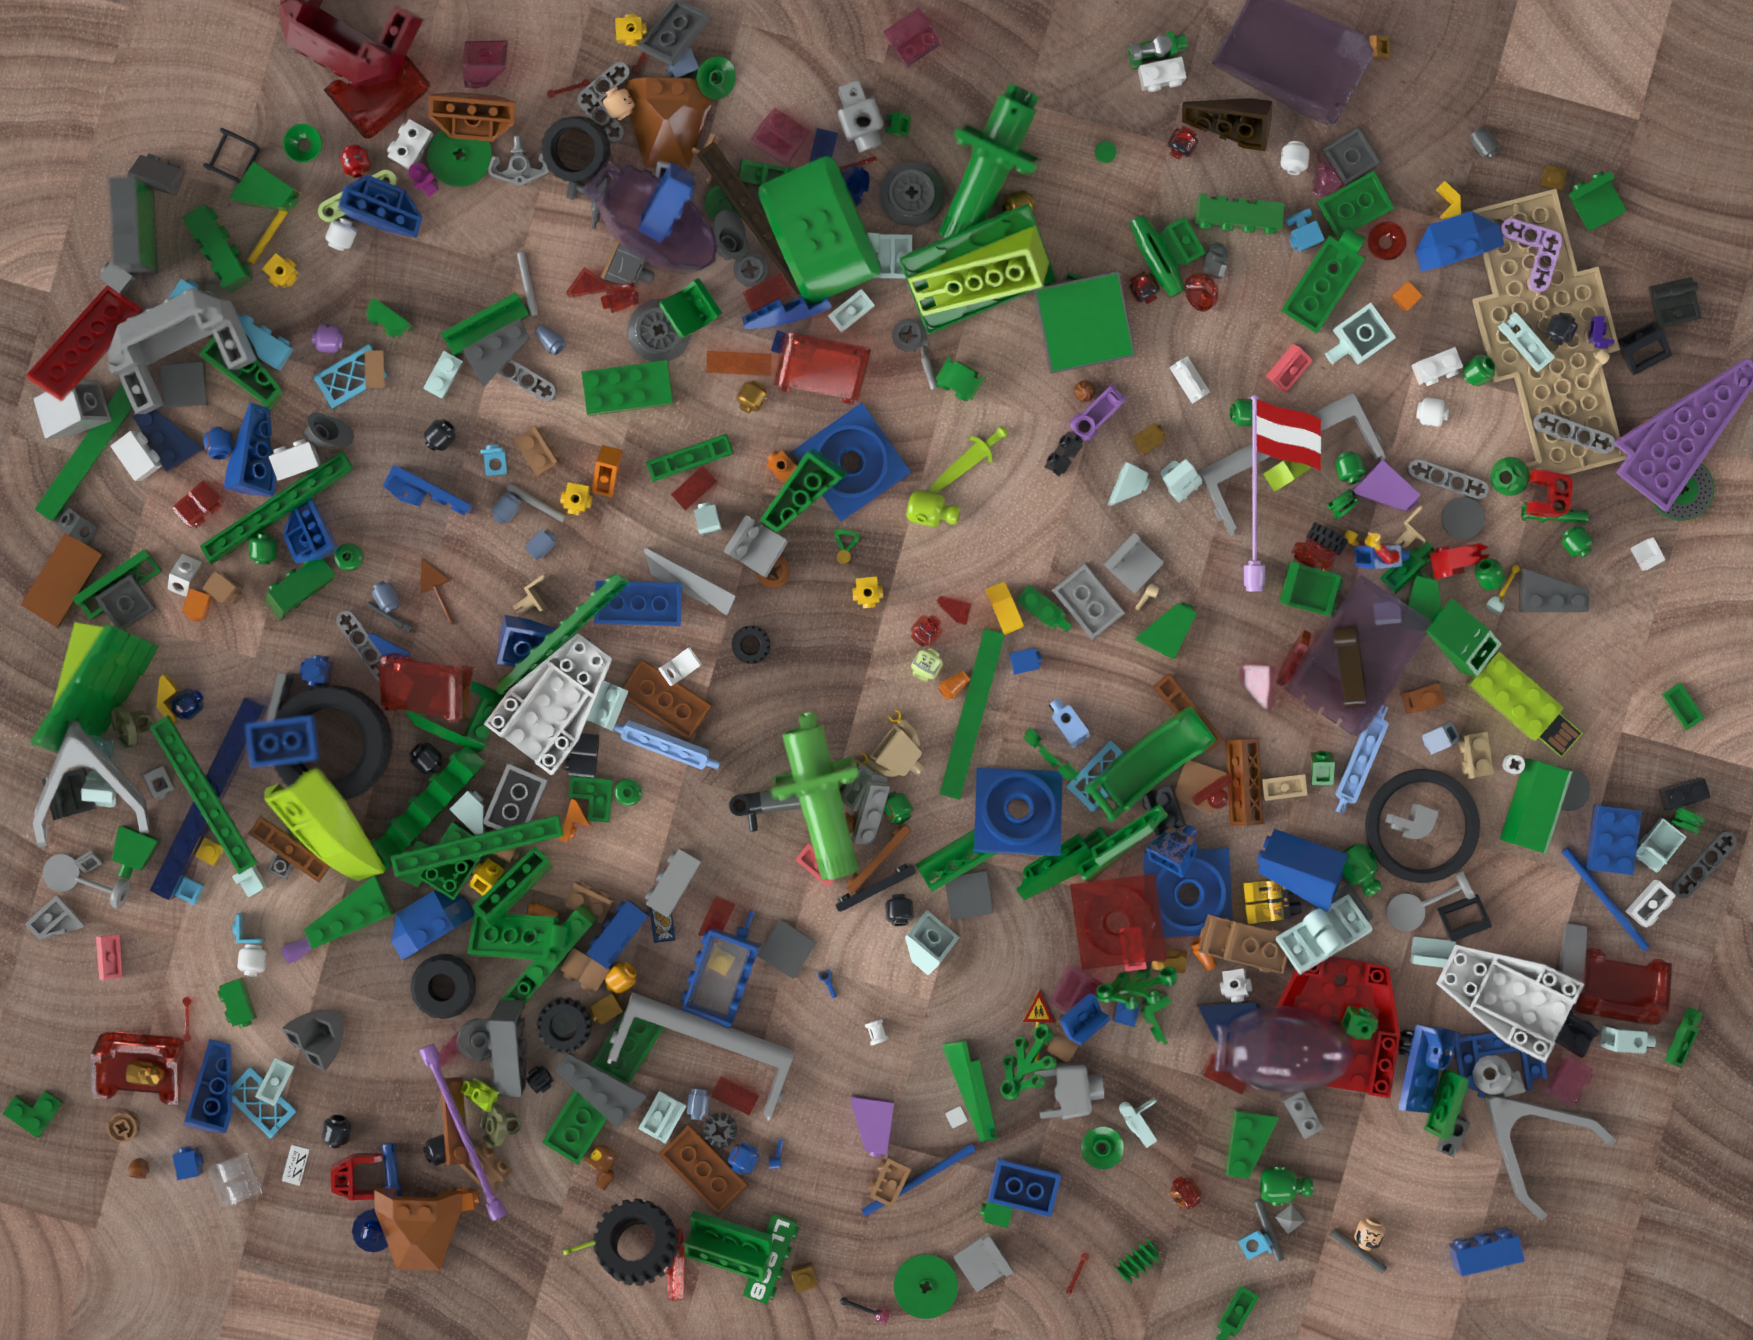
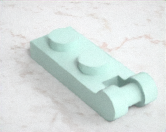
M1516 312L1510 315V319L1506 323L1502 322L1498 326L1499 330L1512 342L1536 372L1540 371L1555 358ZM1515 325L1520 329L1516 334L1511 330Z

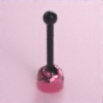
M847 1297L840 1299L842 1305H849L873 1314L877 1323L886 1326L891 1313L890 1309L881 1307L877 1310H872L849 1301Z

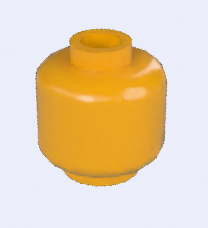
M617 962L614 964L605 977L606 988L610 992L618 994L626 992L636 982L637 973L634 967L627 962Z

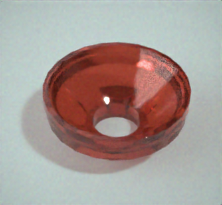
M1384 221L1375 225L1370 230L1367 238V245L1371 254L1377 259L1384 261L1398 258L1404 252L1407 244V236L1403 228L1390 221ZM1383 236L1389 237L1391 240V246L1388 249H1383L1379 245V240Z
M1205 273L1190 275L1185 281L1187 300L1198 311L1205 312L1216 305L1218 300V285ZM1206 283L1211 289V294L1206 289Z

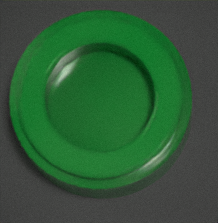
M1109 141L1100 142L1095 148L1096 159L1103 164L1114 160L1116 156L1114 144Z

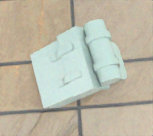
M1187 459L1180 464L1177 461H1172L1161 471V476L1168 488V492L1178 503L1183 499L1185 500L1194 490L1196 491L1202 484L1200 475L1196 473L1194 467Z
M92 769L86 776V782L82 787V801H93L97 806L114 807L116 805L117 792L96 770Z
M1660 818L1648 834H1645L1639 841L1636 851L1637 860L1642 861L1650 870L1652 869L1657 873L1664 864H1667V861L1686 839V836L1665 819Z
M1153 1097L1137 1108H1133L1128 1102H1122L1119 1110L1130 1130L1140 1138L1146 1148L1157 1142L1140 1115L1142 1111L1156 1103L1157 1100Z

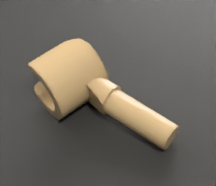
M1601 349L1595 355L1599 362L1589 374V377L1592 379L1600 367L1610 358L1605 349Z
M1149 584L1135 609L1139 611L1149 596L1156 598L1159 587Z

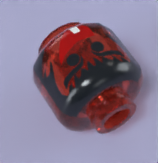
M1185 126L1174 129L1167 141V147L1171 150L1169 154L1178 160H1181L1182 157L1190 158L1199 143L1196 137L1197 133Z
M1143 271L1130 279L1131 283L1128 288L1136 302L1142 303L1145 301L1147 305L1157 299L1156 294L1160 291V286L1153 274Z

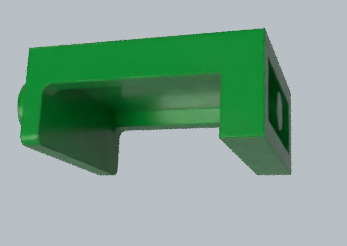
M1291 561L1287 567L1278 604L1324 616H1331V613L1336 612L1338 601L1335 600L1336 594L1341 592L1343 586L1341 574L1323 571Z

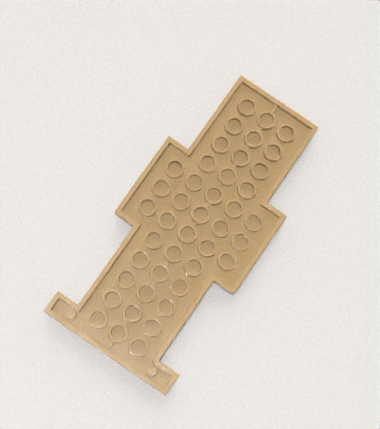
M1552 189L1472 210L1499 224V228L1505 220L1511 218L1556 231L1562 237V244L1552 278L1545 291L1536 293L1529 288L1528 284L1538 248L1503 237L1504 246L1482 254L1492 294L1472 299L1486 356L1490 357L1496 366L1495 376L1492 379L1493 383L1511 378L1515 379L1536 460L1525 463L1530 475L1532 470H1544L1569 475L1625 460L1628 455L1616 445L1610 453L1601 454L1541 433L1533 425L1535 416L1546 412L1613 436L1615 441L1620 438L1603 368L1600 367L1593 379L1589 377V374L1599 362L1595 355L1601 350L1595 348V344H1588L1591 318L1594 316L1605 317L1604 322L1607 323V330L1602 338L1615 340L1613 345L1605 349L1608 353L1620 350L1599 267L1577 271L1557 190ZM1511 223L1508 226H1505V229L1508 230V234H1511V232L1515 231L1519 233L1517 237L1520 238V233L1524 228L1523 226H1521L1520 230L1514 229L1512 227L1513 224ZM1533 229L1526 230L1525 237L1527 240L1534 241L1537 234ZM1551 236L1549 239L1546 238V241L1549 242L1548 249H1543L1542 251L1550 252L1554 255V251H1550L1553 244H1557V241H1554V236ZM1542 256L1540 258V265L1548 268L1551 265L1550 258ZM1541 272L1539 278L1534 280L1537 288L1544 285L1541 279L1543 274L1548 275V272ZM1514 312L1523 319L1555 357L1538 372L1535 371L1498 328L1502 322L1506 323ZM1559 312L1576 318L1575 322L1578 324L1573 340L1570 343L1563 342L1562 346L1550 342L1551 337L1546 334V328L1551 317L1559 315ZM1515 325L1511 330L1516 334L1520 329ZM1546 417L1539 419L1542 428L1546 425L1553 427L1551 432H1553L1557 420L1551 424L1546 421ZM1562 423L1558 429L1559 433L1563 436L1568 435L1570 427ZM1581 431L1579 440L1587 443L1590 440V434L1587 431ZM1595 434V440L1591 446H1594V443H1599L1603 445L1602 449L1610 447V444L1607 443L1608 439L1599 441L1596 439L1598 435Z

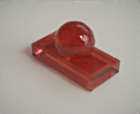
M1224 774L1192 796V801L1195 805H1199L1207 799L1208 804L1212 808H1223L1228 802V795L1222 788L1231 783L1232 779L1229 775Z

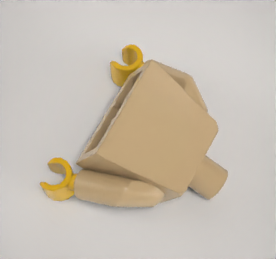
M894 710L899 715V718L893 720L889 716V720L894 726L870 756L865 752L860 753L866 758L863 764H866L874 772L885 777H895L898 774L905 776L909 770L918 775L923 770L924 764L918 761L922 752L919 749L920 740L917 731L906 720H902L900 711Z

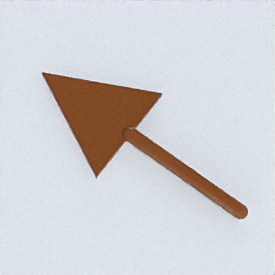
M421 558V594L434 589L449 623L453 624L454 621L437 587L450 580Z

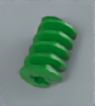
M1145 1238L1146 1246L1139 1243L1140 1251L1132 1248L1133 1256L1126 1253L1127 1261L1125 1262L1119 1258L1120 1266L1114 1265L1119 1274L1129 1284L1133 1283L1131 1276L1136 1279L1140 1278L1138 1271L1144 1274L1147 1273L1145 1266L1153 1268L1152 1260L1160 1263V1254L1148 1238Z

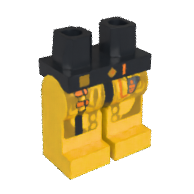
M1272 880L1242 882L1245 902L1266 900V902L1245 904L1247 924L1291 919V916L1302 914L1301 902L1289 903L1288 895L1295 893Z

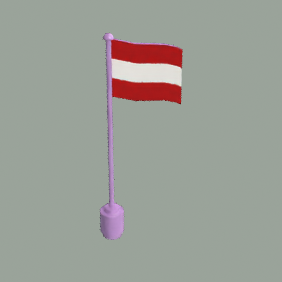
M1254 394L1250 398L1253 399V560H1249L1248 564L1244 565V586H1246V591H1263V586H1265V565L1261 564V560H1257V451L1276 459L1305 464L1321 471V419L1305 412L1276 407L1258 400L1259 396Z

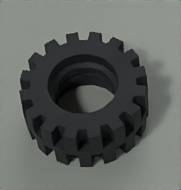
M1314 522L1306 536L1309 540L1339 556L1348 542L1343 536Z
M745 626L739 629L733 636L732 650L736 658L741 662L756 664L764 660L768 655L770 639L767 633L760 627ZM747 636H755L760 641V648L754 654H748L742 648V642Z

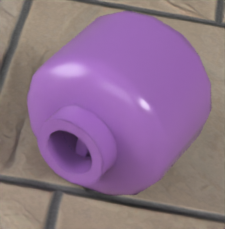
M320 324L317 331L313 330L312 343H316V349L320 352L336 353L338 348L342 349L344 332L340 331L339 326Z

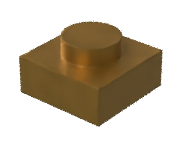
M1381 35L1370 36V58L1390 59V37Z
M1545 165L1540 187L1551 190L1556 189L1561 192L1567 169Z

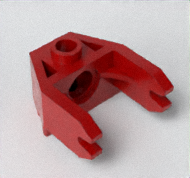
M1478 543L1455 549H1449V545L1436 548L1437 552L1430 554L1435 579L1465 573L1464 566L1477 564L1481 560L1490 557V554L1481 553L1488 546Z
M354 1153L333 1164L330 1171L331 1192L344 1196L350 1201L375 1200L374 1190H359L355 1187L354 1167L359 1163L382 1161V1153Z

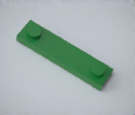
M726 433L646 462L652 482H656L733 455L734 452Z

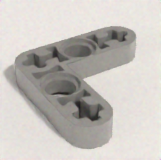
M622 62L613 64L583 89L577 97L581 109L594 122L599 123L602 127L610 123L615 130L620 129L618 132L619 137L616 138L615 136L610 137L611 131L608 127L605 128L604 131H606L611 143L621 142L624 139L625 132L616 118H611L602 103L607 95L606 92L598 90V84L604 80L609 82L610 88L608 91L615 87L619 88L630 77V70ZM617 68H625V76H617L614 79L617 83L613 85V82L607 76L611 74V77H614L617 74ZM585 95L587 97L592 96L591 102L594 106H596L597 103L600 104V106L594 108L591 113H589L588 111L592 110V108L587 103H585L584 105L582 104L584 101L583 96ZM598 111L607 113V119L604 122H597L595 120V114Z

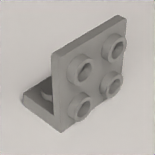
M745 515L723 552L760 575L767 577L788 541Z
M1135 532L1104 564L1133 593H1136L1163 565V561L1140 540L1141 538Z
M989 1232L954 1255L955 1261L976 1292L1002 1275L1007 1277L1013 1273V1268Z

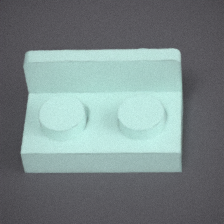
M603 681L587 720L613 731L628 690Z

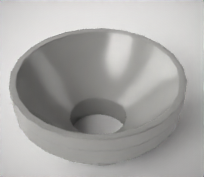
M1489 1055L1481 1058L1476 1063L1473 1070V1079L1476 1086L1482 1092L1497 1095L1509 1088L1513 1079V1071L1510 1064L1504 1058ZM1491 1067L1496 1070L1495 1079L1487 1080L1484 1073L1487 1068Z

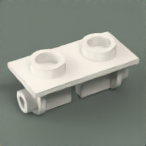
M1188 356L1169 367L1192 404L1210 393Z

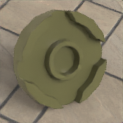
M123 705L114 707V710L111 711V723L113 731L118 730L119 732L118 742L125 749L135 746L137 734L149 730V726L153 724L152 717L143 710L129 713ZM141 717H146L145 723L138 726L137 721Z
M497 1103L492 1104L491 1112L482 1110L480 1128L485 1129L486 1136H482L487 1146H501L506 1136L515 1135L521 1130V1120L515 1114L505 1113L501 1105ZM515 1120V1125L507 1129V1123Z

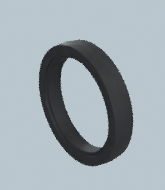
M1415 769L1394 776L1378 789L1367 810L1365 831L1370 849L1374 852L1380 865L1388 872L1406 881L1429 883L1453 875L1468 862L1478 843L1480 819L1473 798L1457 780L1439 771ZM1418 782L1434 783L1448 790L1458 800L1465 816V835L1459 850L1444 864L1425 870L1408 868L1394 860L1385 849L1379 830L1380 816L1388 799L1402 787Z

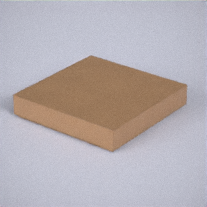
M1191 760L1183 764L1175 788L1178 802L1213 813L1227 772Z

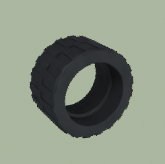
M581 116L562 118L554 122L545 132V136L542 139V159L547 169L555 177L561 178L563 181H587L588 179L595 178L608 164L609 156L611 155V144L606 131L594 120ZM574 128L582 129L590 134L595 144L593 161L587 167L580 170L566 167L559 159L557 145L561 135Z

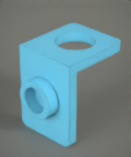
M488 445L486 449L481 450V454L484 455L486 476L507 474L505 449L499 448V445ZM494 458L500 459L502 463L501 468L497 471H493L489 466L490 461Z
M237 913L236 922H233V935H236V943L264 942V938H243V913Z
M1260 1230L1238 1241L1248 1260L1266 1250L1269 1254L1272 1253L1270 1246L1273 1244L1267 1233L1263 1235ZM1251 1239L1256 1240L1259 1245L1258 1249L1254 1252H1250L1246 1248V1243Z

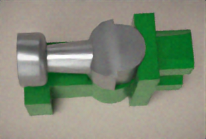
M1173 31L1166 32L1165 36H1157L1155 40L1130 44L1127 51L1131 69H1138L1142 65V61L1151 59L1161 61L1165 57L1168 60L1174 58L1177 53L1184 52L1185 48L1188 47L1186 35L1174 36Z

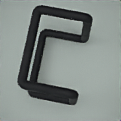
M220 128L223 136L210 164L204 163L203 166L239 184L241 181L239 178L213 166L227 135L255 148L243 176L255 161L260 147L250 140Z

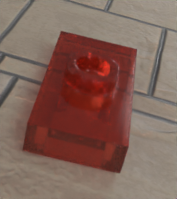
M780 273L742 293L753 312L790 294V291Z
M702 466L671 495L686 511L717 481Z
M716 895L698 935L703 937L705 931L709 932L712 926L723 931L735 903Z

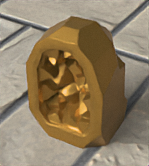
M1167 950L1163 954H1156L1151 962V967L1159 971L1165 967H1174L1177 973L1185 974L1187 951Z
M131 1060L127 1067L126 1078L129 1083L155 1086L165 1079L166 1073L157 1064Z

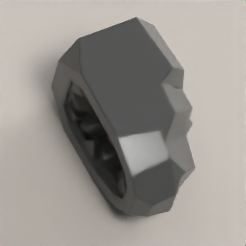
M1214 243L1209 247L1202 275L1216 279L1224 278L1228 251L1222 244Z

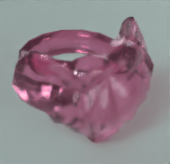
M1321 162L1318 164L1317 181L1312 193L1319 197H1325L1334 193L1341 185V181L1334 173V170L1331 169L1330 163Z

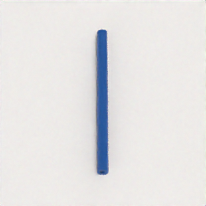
M1568 847L1564 848L1561 851L1564 857L1642 951L1647 950L1650 946L1572 851Z
M971 1143L907 1181L899 1196L975 1152L976 1149ZM876 1200L861 1210L866 1217L885 1204Z

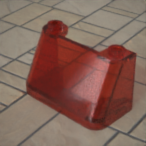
M406 55L395 78L369 87L364 85L356 87L350 83L346 84L343 80H335L324 89V92L364 138L369 139L376 136L428 91L430 83Z
M785 333L782 335L773 386H777L778 391L791 393V389H800L836 396L841 399V403L854 405V402H858L871 349L796 333Z
M392 652L380 655L381 705L385 706L384 710L397 712L398 709L444 717L447 722L459 723V719L467 718L473 667L462 665L460 669V667L450 664L441 665L408 659L406 656L402 657V654Z
M1587 949L1582 983L1584 985L1576 1000L1577 1012L1646 1025H1657L1663 1021L1670 1012L1672 963H1667L1662 959H1654L1647 966L1607 960L1605 959L1606 955L1600 949Z
M120 1032L102 1033L98 1037L91 1053L92 1098L109 1100L116 1095L118 1090L159 1093V1100L166 1105H178L181 1099L184 1040L179 1037ZM131 1060L157 1064L165 1071V1079L155 1086L129 1083L126 1078L128 1064Z

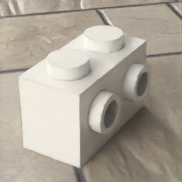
M1182 57L1140 65L1138 69L1142 91L1155 92L1161 90V87L1168 85L1170 88L1178 87L1187 78Z
M410 119L407 123L404 122L398 131L400 134L396 142L392 141L387 150L389 152L388 157L406 169H409L411 164L420 161L434 136L431 131Z
M1456 347L1411 365L1418 384L1426 383L1427 386L1439 382L1438 377L1443 375L1450 378L1459 374L1458 370L1463 367Z
M129 431L112 444L111 448L134 481H143L162 467L159 462L158 454L146 444L148 442L146 437L141 432Z
M304 438L293 442L294 447L286 449L285 446L274 449V454L270 455L269 459L277 480H282L321 465L314 444L310 441L306 442Z
M1653 880L1625 912L1641 926L1647 928L1657 921L1658 915L1662 910H1666L1672 904V899L1676 895L1660 881Z

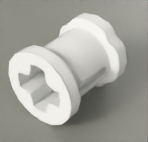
M1510 754L1504 757L1502 767L1505 772L1519 774L1524 770L1525 762L1519 755ZM1511 760L1518 762L1515 765L1516 769L1509 767L1512 764Z
M882 1019L865 1024L872 1040L870 1042L871 1045L889 1040V1036L885 1034Z

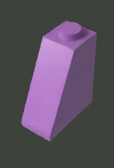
M1380 460L1352 490L1354 496L1402 512L1407 509L1411 511L1419 503L1417 498L1420 496L1384 460Z
M851 1095V1104L865 1151L870 1152L869 1155L874 1157H882V1154L887 1155L894 1101Z

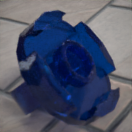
M854 164L844 171H840L857 207L863 201L861 199L863 192H868L870 177L868 171Z
M375 1208L358 1215L352 1227L353 1239L358 1247L373 1253L387 1248L388 1244Z

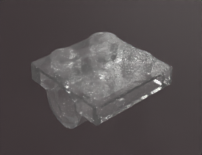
M248 1152L206 1168L221 1208L240 1203L263 1192Z

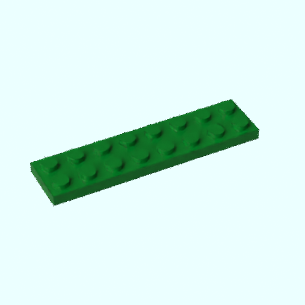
M625 1008L592 1063L630 1083L664 1029V1026L634 1017L616 1062L611 1061L609 1064L607 1059L613 1045L610 1043V1039L614 1030L618 1031L626 1011ZM574 1090L542 1143L579 1165L607 1118Z

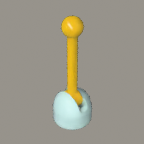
M1518 565L1512 566V572L1499 596L1492 597L1486 604L1489 610L1497 614H1501L1504 610L1505 602L1503 596L1515 574L1520 571Z

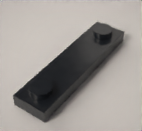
M905 863L895 868L896 873L850 896L847 893L837 898L839 902L835 906L838 912H842L914 875L915 870L913 866H907Z

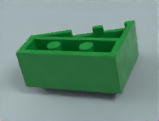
M324 559L303 562L304 566L299 570H296V568L292 569L285 575V580L281 583L276 581L268 587L269 591L267 592L265 602L280 621L285 618L284 615L293 608L297 609L304 600L313 596L334 580L335 573Z
M1234 1108L1225 1167L1227 1176L1249 1179L1279 1119L1276 1114Z

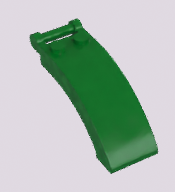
M1190 706L1164 721L1135 742L1108 765L1093 781L1089 782L1084 787V790L1087 794L1092 795L1106 813L1107 820L1112 822L1124 811L1132 808L1161 780L1190 759L1203 753L1217 739ZM1100 785L1117 807L1115 809L1110 806L1097 789Z

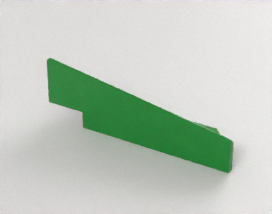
M1160 804L1092 847L1093 856L1077 866L1081 878L1084 881L1092 882L1143 837L1153 832L1156 826L1168 817Z
M1098 827L1084 840L1078 833L1061 844L1060 856L1044 855L1024 867L1022 873L1023 881L1021 886L1016 888L1022 899L1026 900L1080 873L1077 866L1092 857L1091 848L1107 838L1102 828Z
M966 1039L943 1044V1051L979 1140L985 1142L997 1139L979 1058L970 1060Z

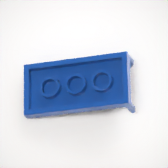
M396 465L392 466L383 484L384 488L400 501L412 505L421 506L428 492L433 495L431 499L445 506L447 503L451 504L450 509L465 516L466 512L472 514L475 506Z
M595 580V590L600 589L605 584V581ZM630 582L594 616L593 624L681 626L682 583Z
M1416 1024L1398 1109L1421 1113L1431 1112L1435 1088L1438 1084L1439 1070H1444L1450 1064L1454 1055L1455 1045L1460 1037L1459 1032L1442 1027ZM1446 1049L1449 1050V1054L1447 1056L1445 1055Z

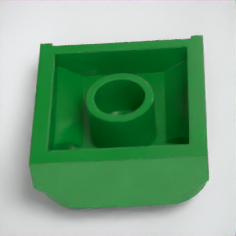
M374 297L368 304L369 308L365 312L368 314L366 319L375 326L380 323L386 327L384 332L395 339L396 336L401 338L404 332L414 329L413 325Z

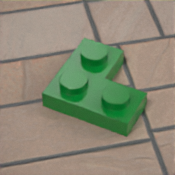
M570 776L568 797L589 799L587 821L610 822L614 780Z
M47 1090L43 1092L34 1107L16 1095L3 1112V1115L36 1138H39L64 1102Z

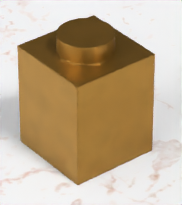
M1153 423L1131 439L1144 456L1166 441L1164 437L1167 434L1161 425L1156 426Z
M612 992L590 1006L591 1011L589 1012L595 1022L599 1021L602 1025L622 1013L625 1009L616 994Z
M812 1262L791 1268L796 1293L817 1288L818 1281Z

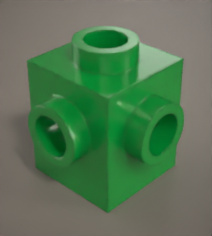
M1349 1005L1341 1022V1026L1346 1034L1359 1040L1362 1038L1370 1040L1372 1033L1376 1031L1378 1025L1372 1010L1366 1007L1356 1008Z

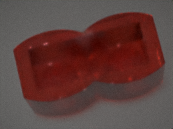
M203 480L172 507V510L188 528H198L206 521L204 517L210 512L214 514L222 507L220 503L223 501V498L207 480Z

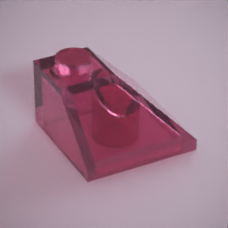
M508 40L465 41L462 62L465 88L477 89L487 87L506 69Z
M1244 665L1243 669L1239 671V682H1242V687L1261 709L1271 710L1274 667Z

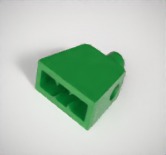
M125 825L119 826L112 856L113 861L121 864L117 875L130 879L133 869L144 870L161 843V839L148 834H140V831Z

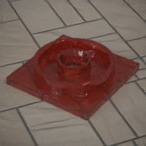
M1155 873L1070 884L1082 970L1167 959ZM1113 912L1123 914L1127 920V926L1121 933L1112 932L1107 926V918Z

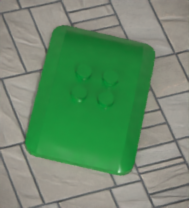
M829 156L822 157L760 186L758 191L759 199L795 283L806 302L817 303L879 275L881 271L880 261L835 159Z

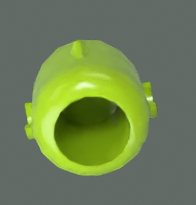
M915 490L909 498L906 516L912 523L936 528L941 524L942 520L950 525L957 524L961 508L958 505H945V498L938 493Z

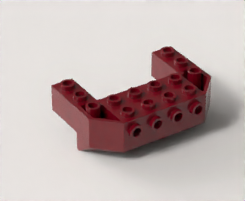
M280 0L279 15L286 42L296 48L298 53L313 58L315 63L328 67L333 74L348 79L347 82L356 87H360V85L369 87L395 78L424 20L407 9L395 6L377 42L321 9L320 6L323 0Z

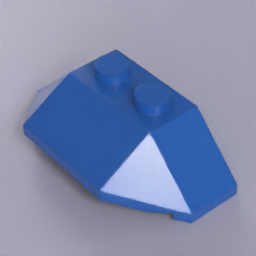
M365 175L343 188L338 208L348 217L389 233L417 237L422 215L417 211L414 202L406 190L370 175Z
M1469 211L1429 224L1415 253L1420 270L1423 272L1489 252L1505 244L1499 224L1473 211Z
M312 498L290 512L291 515L287 521L283 537L295 563L321 560L339 549L328 523Z
M434 890L397 913L391 943L403 960L474 917V911L465 897L457 896L453 900L442 892Z

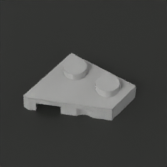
M56 895L25 923L39 940L86 926L59 895Z

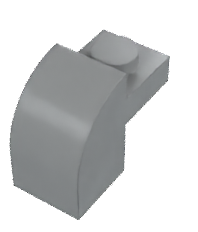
M1413 803L1408 820L1387 814L1385 822L1391 823V828L1402 832L1404 830V837L1419 839L1432 831L1439 811Z

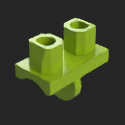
M474 1077L472 1082L464 1081L460 1092L485 1111L491 1112L492 1104L498 1101L499 1092L479 1078Z

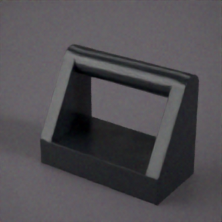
M1654 321L1618 340L1619 351L1633 376L1672 356L1663 328ZM1658 340L1663 351L1635 365L1631 354Z
M1475 894L1473 899L1464 898L1437 908L1447 939L1451 942L1492 927L1478 894ZM1476 903L1481 919L1451 929L1445 914Z

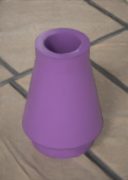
M307 938L284 944L285 947L281 948L288 964L291 962L295 963L312 950Z

